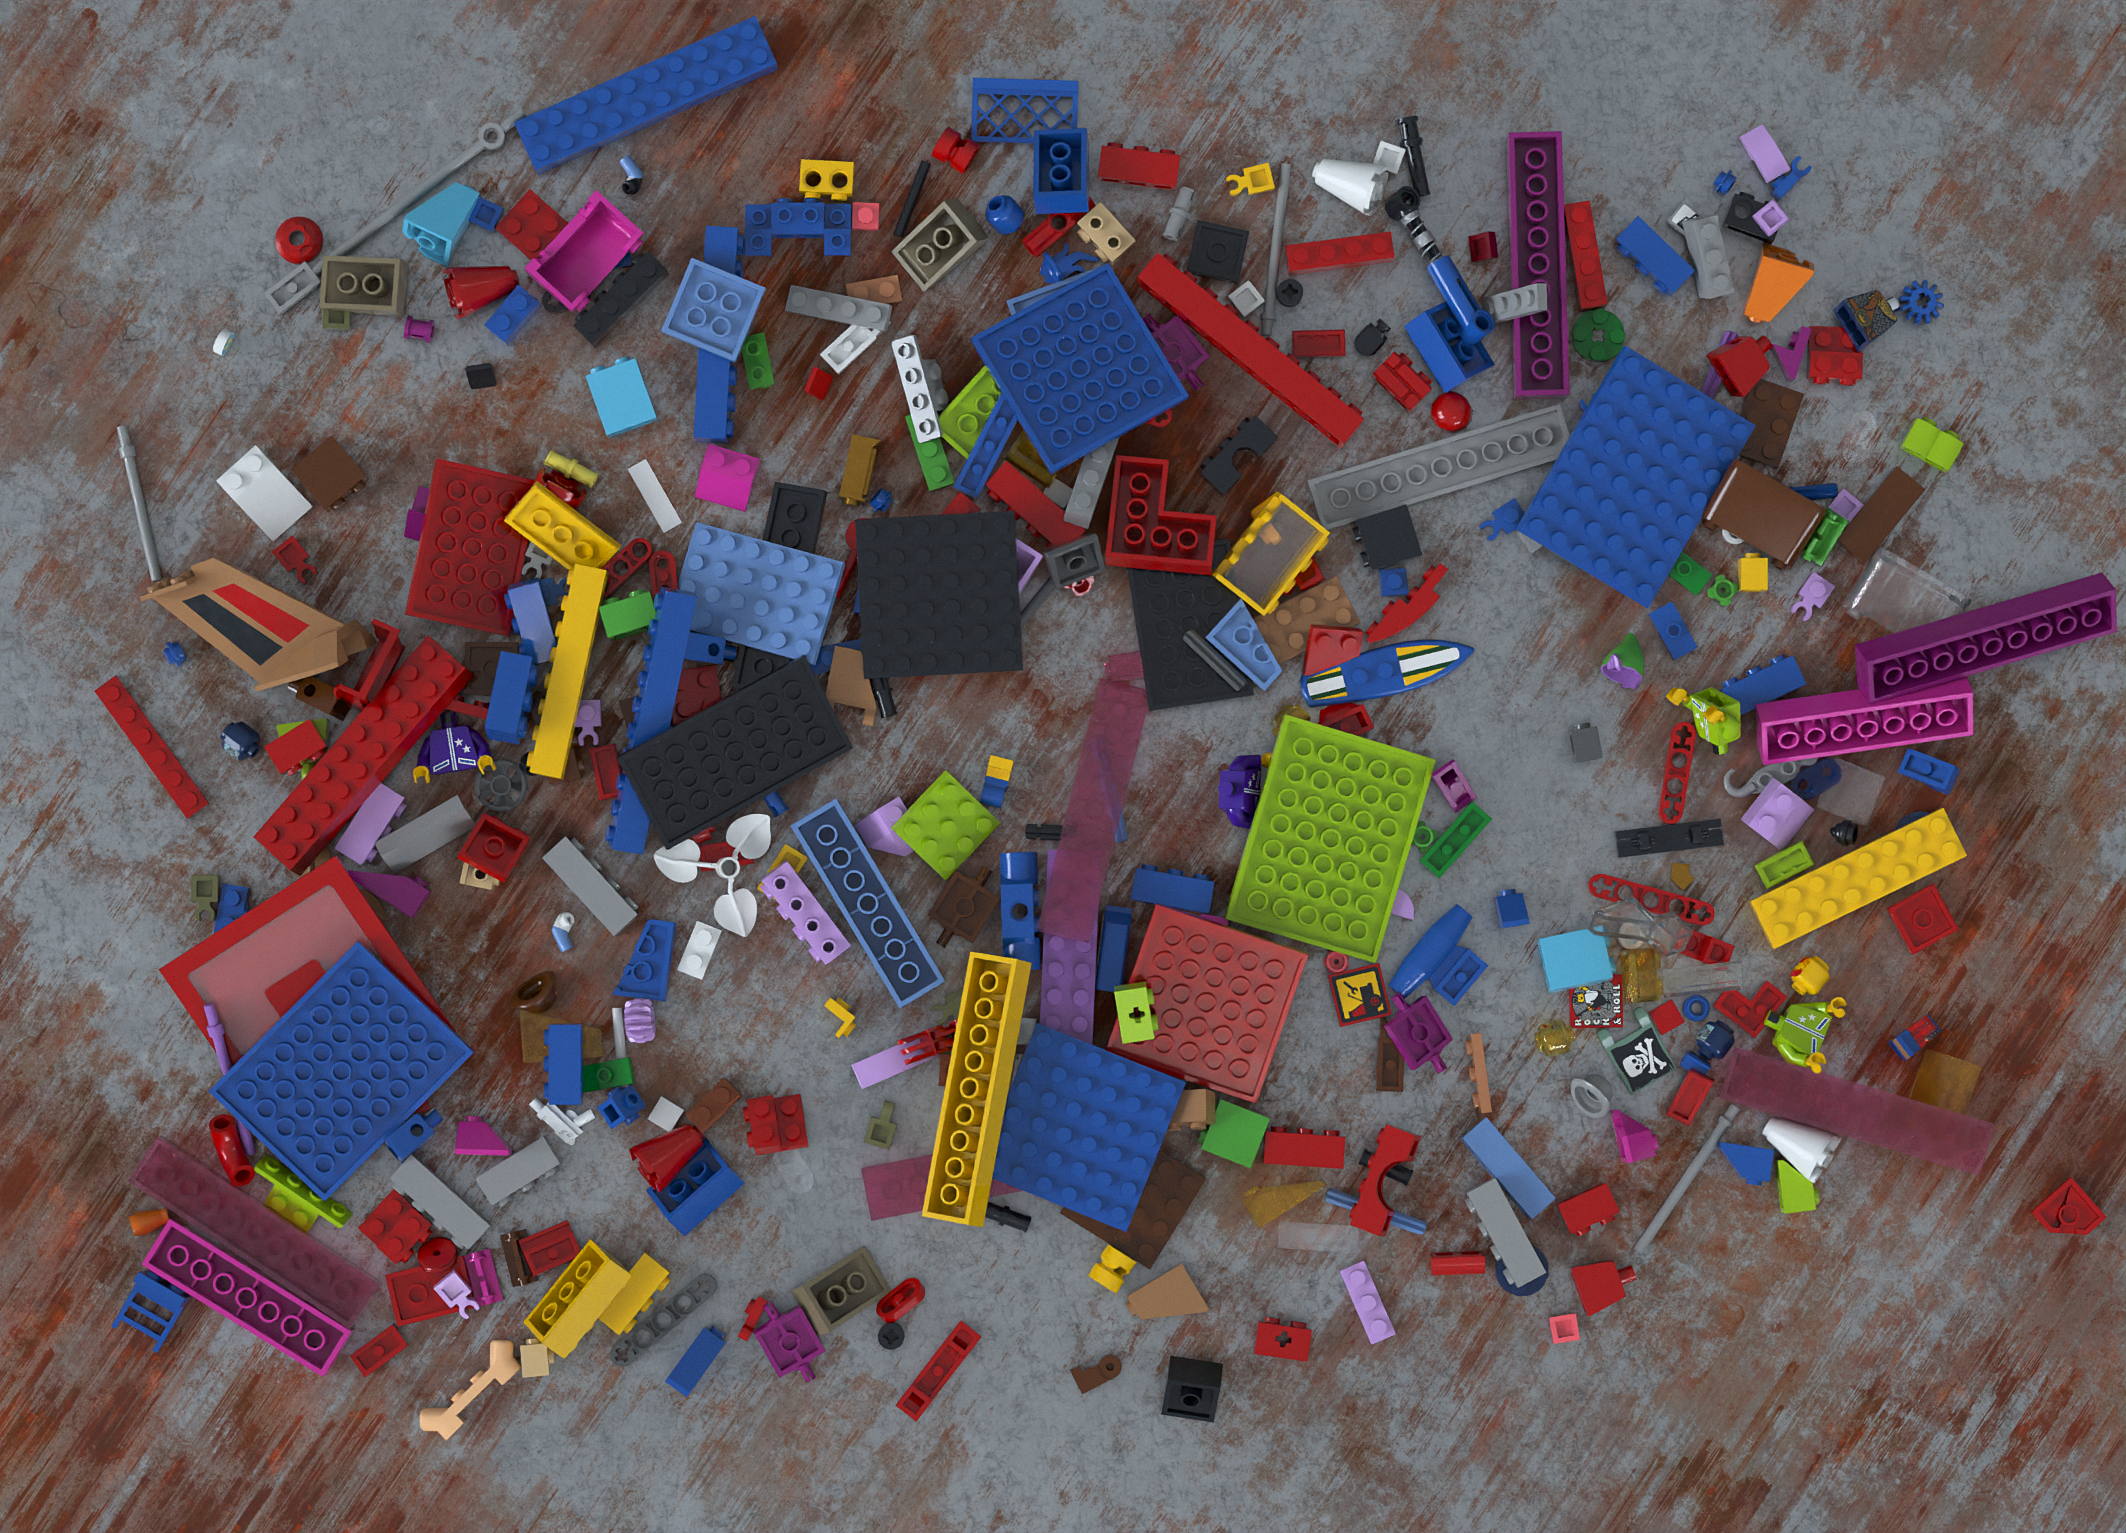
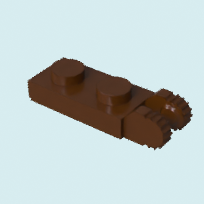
M1380 1017V1038H1377L1376 1091L1403 1092L1404 1058L1392 1039L1386 1038L1384 1025L1388 1021L1386 1017Z

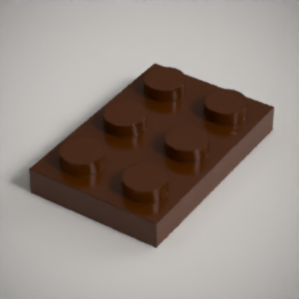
M1760 379L1747 393L1740 413L1741 417L1756 426L1738 456L1778 469L1804 394Z

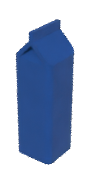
M1106 905L1095 990L1114 992V986L1123 985L1132 915L1131 908Z

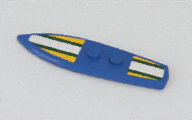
M1434 639L1390 644L1362 652L1356 658L1309 676L1302 674L1300 677L1301 692L1306 704L1310 708L1396 695L1418 689L1446 676L1460 666L1475 650L1471 646L1458 642Z

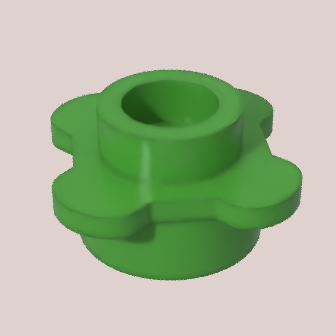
M1718 575L1715 578L1713 587L1707 590V595L1709 598H1715L1720 601L1722 606H1728L1731 603V597L1738 592L1739 587L1736 583L1726 580L1724 575ZM1721 588L1725 589V593H1721Z
M1418 821L1411 844L1419 847L1420 852L1425 853L1430 849L1429 845L1432 841L1438 838V833L1436 830H1431L1427 827L1425 822ZM1421 834L1425 836L1424 839H1420Z

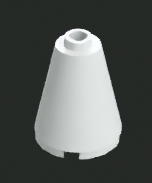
M1323 159L1321 163H1316L1312 177L1315 178V183L1361 213L1372 216L1378 208L1373 206L1377 199L1382 200L1389 173L1385 172L1388 166L1383 164Z

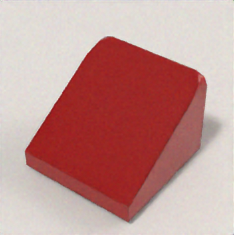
M814 366L805 385V393L819 400H824L833 377Z

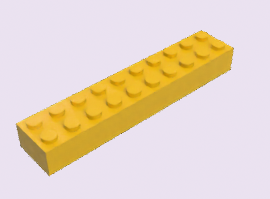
M970 952L922 1216L978 1227H983L1032 964L1030 962Z

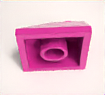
M466 1116V1121H459L455 1154L514 1155V1149L489 1122H482L481 1116Z

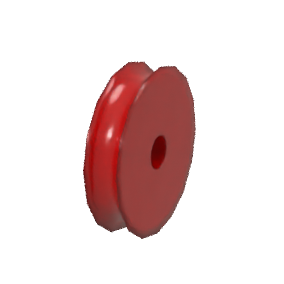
M435 1237L421 1245L417 1258L421 1268L426 1272L433 1274L442 1273L455 1264L458 1258V1251L453 1241L449 1238Z

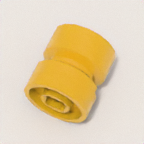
M1107 1244L1100 1255L1102 1261L1095 1263L1088 1276L1117 1294L1124 1283L1123 1275H1129L1136 1261L1110 1244Z

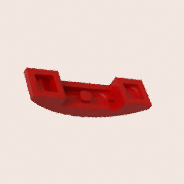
M960 1321L895 1406L917 1422L980 1340L981 1336Z

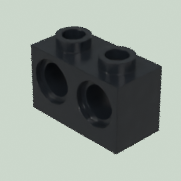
M1740 192L1738 195L1735 193L1731 198L1721 227L1772 244L1777 231L1768 237L1752 218L1755 213L1770 201L1761 203L1755 201V197L1751 194ZM1735 207H1745L1748 211V216L1746 218H1739L1735 214Z

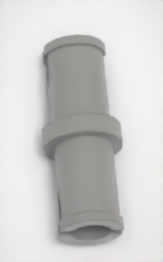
M1180 186L1174 207H1170V218L1162 236L1172 241H1179L1184 222L1189 219L1190 214L1188 211L1196 191Z

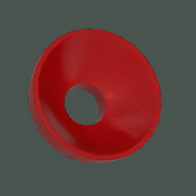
M296 216L285 220L279 226L275 236V244L279 254L289 263L301 265L303 262L310 263L316 259L322 251L324 243L320 227L306 217ZM294 231H301L305 235L304 242L299 246H294L290 242V235Z

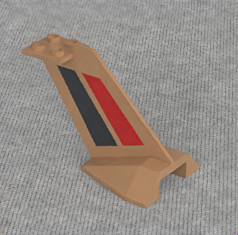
M217 557L191 565V570L183 572L177 577L172 578L171 576L158 581L156 584L147 587L148 592L140 596L141 602L150 598L155 599L256 679L259 683L254 686L255 692L339 667L349 661L347 655L368 649L377 643L375 638L356 619L344 623Z

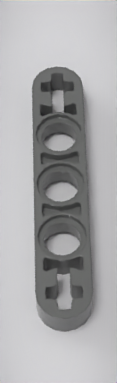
M708 1274L696 1277L614 1345L610 1352L612 1362L620 1367L632 1363L716 1292L717 1282L715 1278ZM701 1279L704 1282L707 1280L711 1281L712 1284L709 1286L711 1291L709 1293L706 1291L701 1292L698 1295L701 1301L697 1302L695 1296L688 1289L692 1287L693 1291L697 1290L700 1287L699 1280ZM685 1295L691 1299L692 1305L689 1310L682 1311L677 1307V1299L680 1296ZM667 1313L670 1315L671 1324L669 1327L661 1328L657 1325L656 1318L658 1314ZM639 1330H647L650 1333L651 1339L648 1344L641 1345L636 1341L635 1336ZM630 1338L633 1346L640 1351L636 1354L634 1349L627 1354V1361L624 1359L617 1360V1349H626L630 1345L626 1340Z

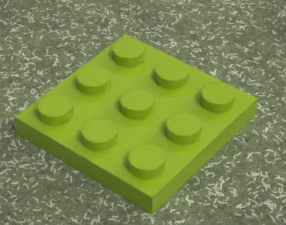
M945 770L898 819L891 829L944 880H947L1000 822Z

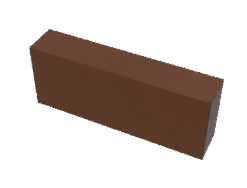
M1896 466L1845 527L1836 543L1862 564L1866 563L1926 489Z

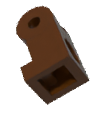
M1108 1354L1100 1358L1097 1364L1083 1371L1079 1365L1069 1370L1080 1392L1084 1394L1117 1377L1121 1372L1122 1365L1116 1356Z

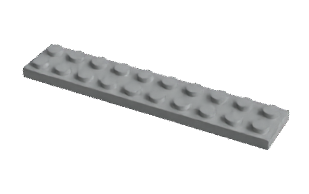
M1556 404L1307 480L1320 525L1326 530L1353 523L1357 519L1407 504L1409 506L1556 461L1567 443L1570 433L1561 405Z

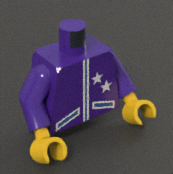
M456 712L440 714L442 729L430 731V736L425 738L418 754L417 766L413 771L415 783H417V779L420 776H425L426 783H429V769L430 774L433 776L477 768L480 769L482 774H485L484 768L487 765H491L493 771L496 770V766L491 757L488 742L477 730L470 729L467 725L458 727Z
M1266 752L1262 757L1259 754L1240 755L1235 757L1228 769L1221 770L1218 787L1219 809L1226 812L1232 825L1246 829L1251 828L1260 798L1261 765L1265 768L1269 767L1273 753Z

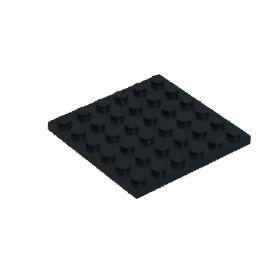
M1015 511L855 520L864 679L1023 670Z

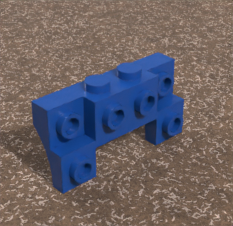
M780 198L777 199V203L745 205V257H772V238H824V256H851V204H824V202L819 203L817 198H806L804 203H793V199Z

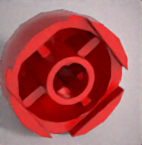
M546 468L540 469L533 485L538 481L558 498L577 510L587 496L586 490L583 489L580 492L577 489L579 484L571 478H565L564 474L552 470L548 474L545 473Z

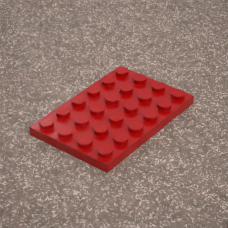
M443 459L435 460L405 615L501 636H509L514 611L513 608L508 610L504 594L508 593V585L520 582L528 539L504 520L531 489L534 480Z

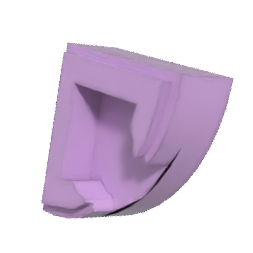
M1398 889L1391 914L1413 920L1414 907L1412 901L1405 892Z

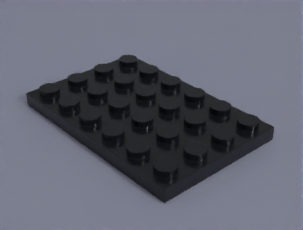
M1230 538L1215 541L1212 572L1231 549ZM1127 567L1149 712L1254 696L1252 680L1205 638L1239 601V596L1213 575ZM1233 567L1226 578L1237 586L1235 569ZM1190 629H1194L1246 679L1247 682L1241 690L1236 691L1183 640V636Z

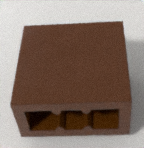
M332 435L291 469L327 512L339 510L346 503L345 498L352 492L356 495L367 485L365 481L369 479Z

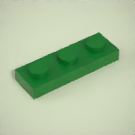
M1472 801L1419 862L1439 879L1492 818Z

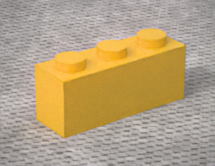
M645 1252L629 1271L632 1276L628 1280L627 1285L617 1293L610 1306L598 1317L599 1320L618 1335L622 1334L623 1331L627 1334L638 1322L634 1317L640 1310L645 1313L654 1302L651 1296L658 1289L662 1292L671 1281L667 1277L671 1271L648 1252Z

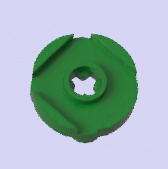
M1601 308L1587 311L1577 319L1573 326L1572 345L1577 354L1587 361H1608L1615 357L1623 346L1625 340L1624 327L1619 318L1609 311ZM1592 330H1602L1605 340L1603 342L1599 340L1594 342L1591 339L1594 336Z

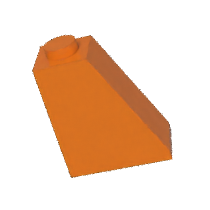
M1763 242L1745 302L1744 315L1748 316L1747 318L1753 322H1770L1813 276L1814 264L1808 260H1803V263H1801L1792 251Z

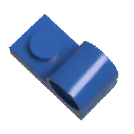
M1910 748L1907 749L1898 769L1899 774L1922 782L1928 787L1948 795L1960 771L1955 765Z

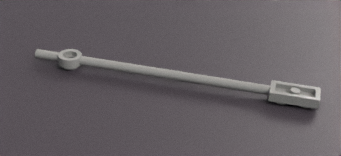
M518 109L500 124L493 122L484 124L479 130L478 141L327 256H345L483 149L497 150L501 148L505 143V133L515 126L514 122L527 116L521 109ZM496 133L497 139L493 142L489 141V134ZM323 259L311 268L306 262H303L263 293L280 315L321 285V281L317 276L322 273Z

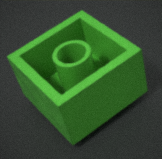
M644 589L629 593L630 598L621 600L619 597H614L603 601L604 606H600L599 610L607 637L612 642L648 631L650 620L655 619L657 610L654 609L655 598L650 591L646 592Z

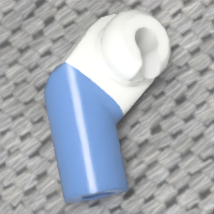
M569 912L559 914L552 927V934L561 953L573 947L568 933L574 923V916Z

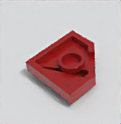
M2072 1177L2064 1181L2030 1211L2044 1229L2051 1233L2088 1235L2107 1218Z

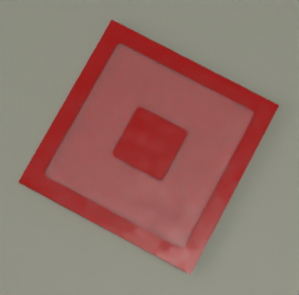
M337 855L159 968L167 983L216 1052L213 1038L209 1037L206 1026L209 1024L203 1007L205 1004L214 1003L218 1020L222 1022L225 1033L223 1037L232 1066L358 940L456 1032Z

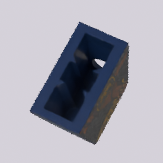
M1875 290L1846 298L1832 311L1858 352H1861L1897 322V317L1894 313L1899 311L1900 304L1894 297L1885 300L1881 292Z

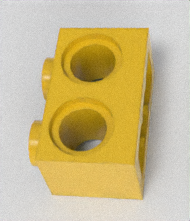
M801 159L800 195H805V199L817 198L819 200L821 196H830L833 201H847V197L853 198L854 162ZM816 174L821 177L820 184L814 187L809 186L806 183L807 178L810 175ZM844 176L848 181L844 187L837 188L833 185L834 178Z

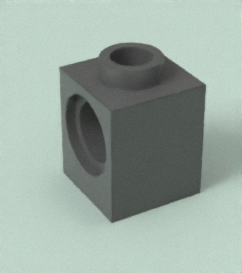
M1590 723L1574 725L1575 730L1569 732L1574 763L1603 758L1597 726L1590 727Z

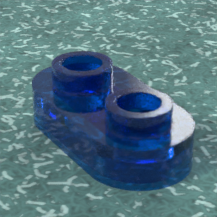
M1832 759L1820 760L1792 779L1791 790L1802 800H1810L1840 781L1842 776L1841 767ZM1827 767L1831 768V773L1828 776H1823V770ZM1803 781H1807L1808 787L1801 790L1800 784Z

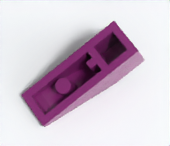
M347 870L355 882L411 918L417 916L432 892L427 889L429 883L416 875L412 879L407 876Z

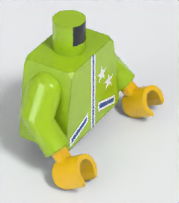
M1673 687L1666 695L1673 704L1679 705L1682 702L1685 707L1693 711L1697 733L1700 737L1712 743L1714 754L1727 753L1729 751L1728 743L1739 739L1741 736L1740 702L1713 687L1694 694H1687L1684 689Z
M1836 997L1831 1003L1809 1002L1790 1005L1783 1015L1770 1010L1764 1020V1025L1777 1030L1772 1044L1788 1064L1805 1068L1811 1066V1070L1814 1073H1820L1822 1069L1819 1063L1826 1064V1059L1819 1050L1832 1019L1830 1013L1833 1012L1839 1018L1845 1015L1844 1009H1837V1007L1846 1006L1847 1004L1843 998Z

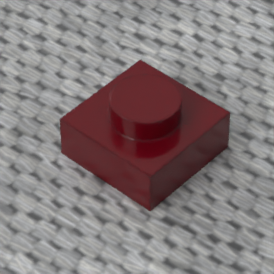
M1488 231L1468 236L1471 262L1479 263L1498 258L1495 232Z

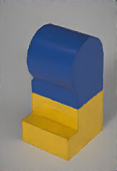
M990 755L980 799L981 804L1001 808L1014 761Z

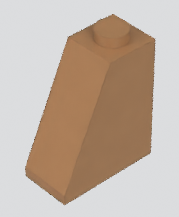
M1182 1263L1128 1294L1127 1298L1129 1301L1125 1303L1133 1317L1138 1315L1141 1320L1203 1313L1209 1310Z

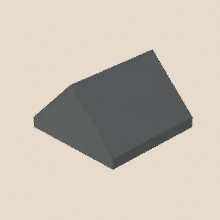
M1090 532L1042 551L1056 590L1105 571L1096 533Z

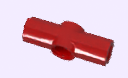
M1089 196V211H1091L1096 205ZM1088 212L1050 214L1045 221L1022 240V243L1031 255L1038 258L1057 240L1066 236L1069 230ZM1058 218L1062 219L1066 226L1062 229H1057L1052 225V221Z

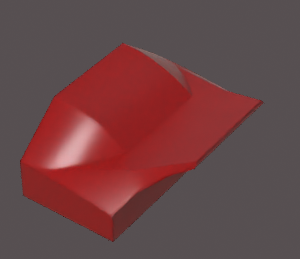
M1343 703L1330 705L1320 710L1319 725L1356 736L1374 729L1364 704Z

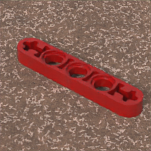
M1605 874L1594 875L1588 881L1587 888L1589 893L1603 900L1698 926L1710 924L1715 917V911L1711 904ZM1600 878L1604 879L1603 884L1607 886H1612V881L1617 882L1613 889V898L1608 896L1611 892L1608 890H1601L1600 893H1597L1593 882H1598ZM1623 885L1630 886L1633 891L1632 897L1627 901L1622 900L1618 895V890ZM1648 892H1653L1658 896V904L1653 908L1646 906L1644 903V896ZM1679 899L1683 902L1684 910L1681 914H1673L1670 911L1669 904L1672 900ZM1689 902L1694 903L1691 909L1701 910L1702 906L1706 907L1705 912L1709 913V917L1699 921L1698 915L1690 913V919L1686 918L1685 916L1689 911Z

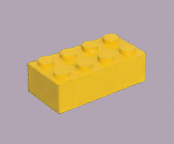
M590 1239L524 1320V1324L542 1344L565 1359L576 1348L584 1334L593 1327L594 1322L601 1313L610 1306L617 1293L627 1285L632 1275L610 1252Z

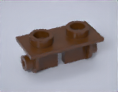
M524 1229L500 1235L512 1286L516 1287L539 1281L538 1276L532 1277L518 1244L519 1240L528 1237L527 1230Z

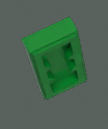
M1681 552L1668 574L1695 596L1698 595L1712 576L1710 572L1684 552Z
M631 1057L583 1066V1093L635 1083Z

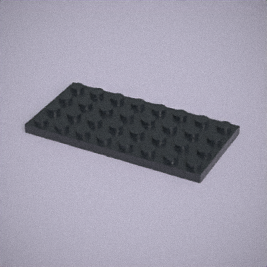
M803 655L616 756L665 849L669 850L853 749L811 666Z

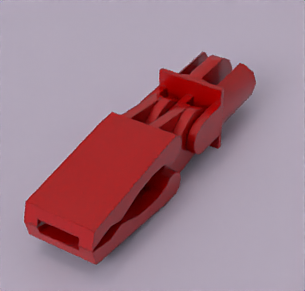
M958 1019L947 1023L948 1027L943 1028L942 1025L897 1040L899 1046L920 1039L919 1044L901 1050L902 1056L921 1049L924 1051L923 1054L904 1060L905 1065L951 1050L950 1046L954 1043ZM951 1034L952 1037L947 1039L946 1035Z

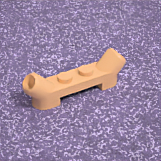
M493 1340L490 1343V1368L485 1373L481 1369L470 1380L473 1385L467 1391L463 1388L460 1389L451 1398L454 1403L449 1408L424 1407L420 1412L421 1429L423 1431H437L447 1441L467 1422L460 1413L494 1379L501 1385H504L522 1368V1365L514 1358V1343L511 1340Z

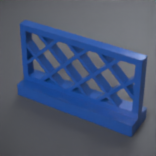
M973 78L971 140L1034 143V137L1027 129L1037 119L1048 130L1055 129L1063 120L1072 129L1077 128L1078 81ZM978 94H989L996 101L986 113L978 106ZM993 94H1002L1004 96L998 100ZM1008 95H1016L1023 102L1012 114L1001 103ZM1020 95L1031 96L1025 101ZM1034 96H1042L1049 103L1039 114L1027 104ZM1046 96L1057 97L1051 102ZM1061 96L1073 97L1072 109L1065 115L1054 105ZM998 105L1009 115L999 126L988 116ZM1024 106L1036 116L1026 127H1023L1014 117ZM1051 106L1062 117L1052 128L1040 118ZM979 110L983 114V116L977 121V114ZM1071 113L1072 123L1066 118ZM984 118L996 128L989 136H977V125ZM1011 118L1022 129L1015 137H1007L1001 130ZM997 131H999V133H1000L1003 137H992V136H993ZM1023 132H1025L1030 138H1022L1019 136Z

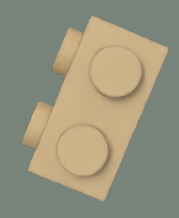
M1101 202L1077 222L1079 229L1077 234L1086 244L1091 242L1097 248L1094 252L1103 263L1108 261L1113 265L1136 245V240Z

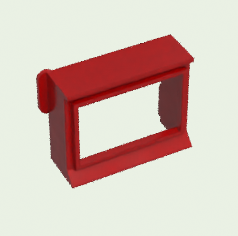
M375 618L372 621V625L379 641L354 689L337 684L333 692L336 699H340L342 696L347 706L360 712L388 682L406 647L402 645L398 637L399 629Z

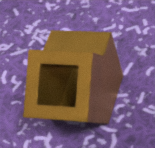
M1673 862L1671 864L1670 880L1683 891L1695 878L1689 873V864Z

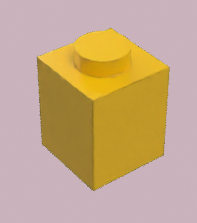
M1746 553L1745 558L1738 560V592H1765L1768 590V558H1761L1760 553Z

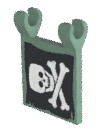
M1642 1007L1633 1010V1015L1641 1028L1614 1043L1611 1035L1605 1028H1601L1596 1032L1598 1039L1631 1095L1677 1069L1645 1009Z

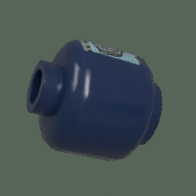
M242 721L230 723L220 736L222 748L239 761H243L248 757L252 759L260 751V734Z
M1720 1020L1706 1023L1695 1038L1696 1045L1699 1047L1697 1052L1709 1061L1712 1058L1717 1060L1723 1059L1735 1043L1734 1031Z

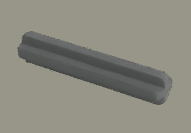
M1190 629L1183 636V640L1236 691L1244 687L1247 682L1246 679L1194 629Z

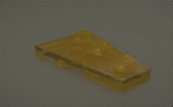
M520 1010L523 1063L544 1061V1056H549V1045H544V1029H549V1024L571 1022ZM583 1026V1058L604 1057L602 1030Z

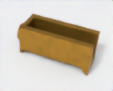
M852 434L839 494L840 499H844V504L859 507L860 503L866 504V499L863 496H868L877 449L875 448L882 444V440Z

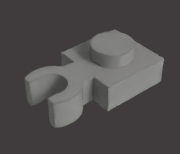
M530 541L525 555L530 557L531 560L524 564L522 574L525 575L527 569L533 567L537 570L535 578L539 577L540 579L542 575L541 564L550 565L553 558Z

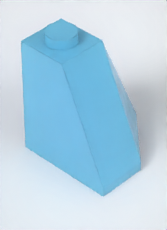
M457 182L453 183L406 214L403 221V234L408 239L413 237L420 245L418 250L424 257L449 267L470 224L468 220L479 199L480 193L468 185H462Z

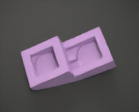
M1763 124L1739 137L1750 159L1754 160L1766 183L1791 170Z

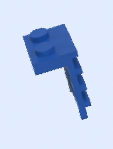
M148 1269L147 1271H140L134 1279L136 1284L111 1327L117 1329L121 1320L157 1340L153 1351L158 1353L191 1296L185 1294V1291L172 1283L168 1284L161 1280V1276ZM137 1292L173 1312L174 1314L170 1321L133 1301ZM129 1306L165 1326L166 1328L162 1335L125 1315Z

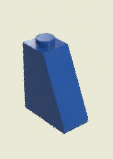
M713 1325L710 1329L705 1326L665 1382L684 1396L690 1395L727 1343L723 1339L725 1334Z

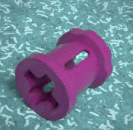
M408 315L404 328V339L413 337L424 339L427 343H431L435 320H429V322L413 319V316Z

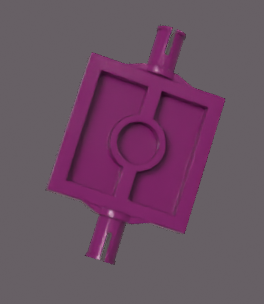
M1150 313L1143 317L1144 323L1180 381L1187 379L1195 391L1199 389V386L1201 388L1204 383L1195 371L1210 356L1181 318L1177 315L1168 323L1158 325Z
M1401 992L1396 993L1391 999L1399 1012L1391 1021L1384 1025V1028L1410 1070H1416L1425 1062L1431 1061L1437 1073L1443 1072L1444 1069H1447V1066L1441 1059L1440 1053L1453 1038L1427 996H1420L1412 1004L1408 1005Z
M769 1301L768 1303L773 1311L771 1312L767 1303L764 1304L763 1308L770 1319L766 1324L753 1331L754 1335L779 1378L791 1371L800 1370L805 1381L810 1382L811 1380L806 1372L809 1373L812 1380L816 1376L809 1364L815 1357L826 1352L800 1305L787 1312L779 1313L774 1302Z

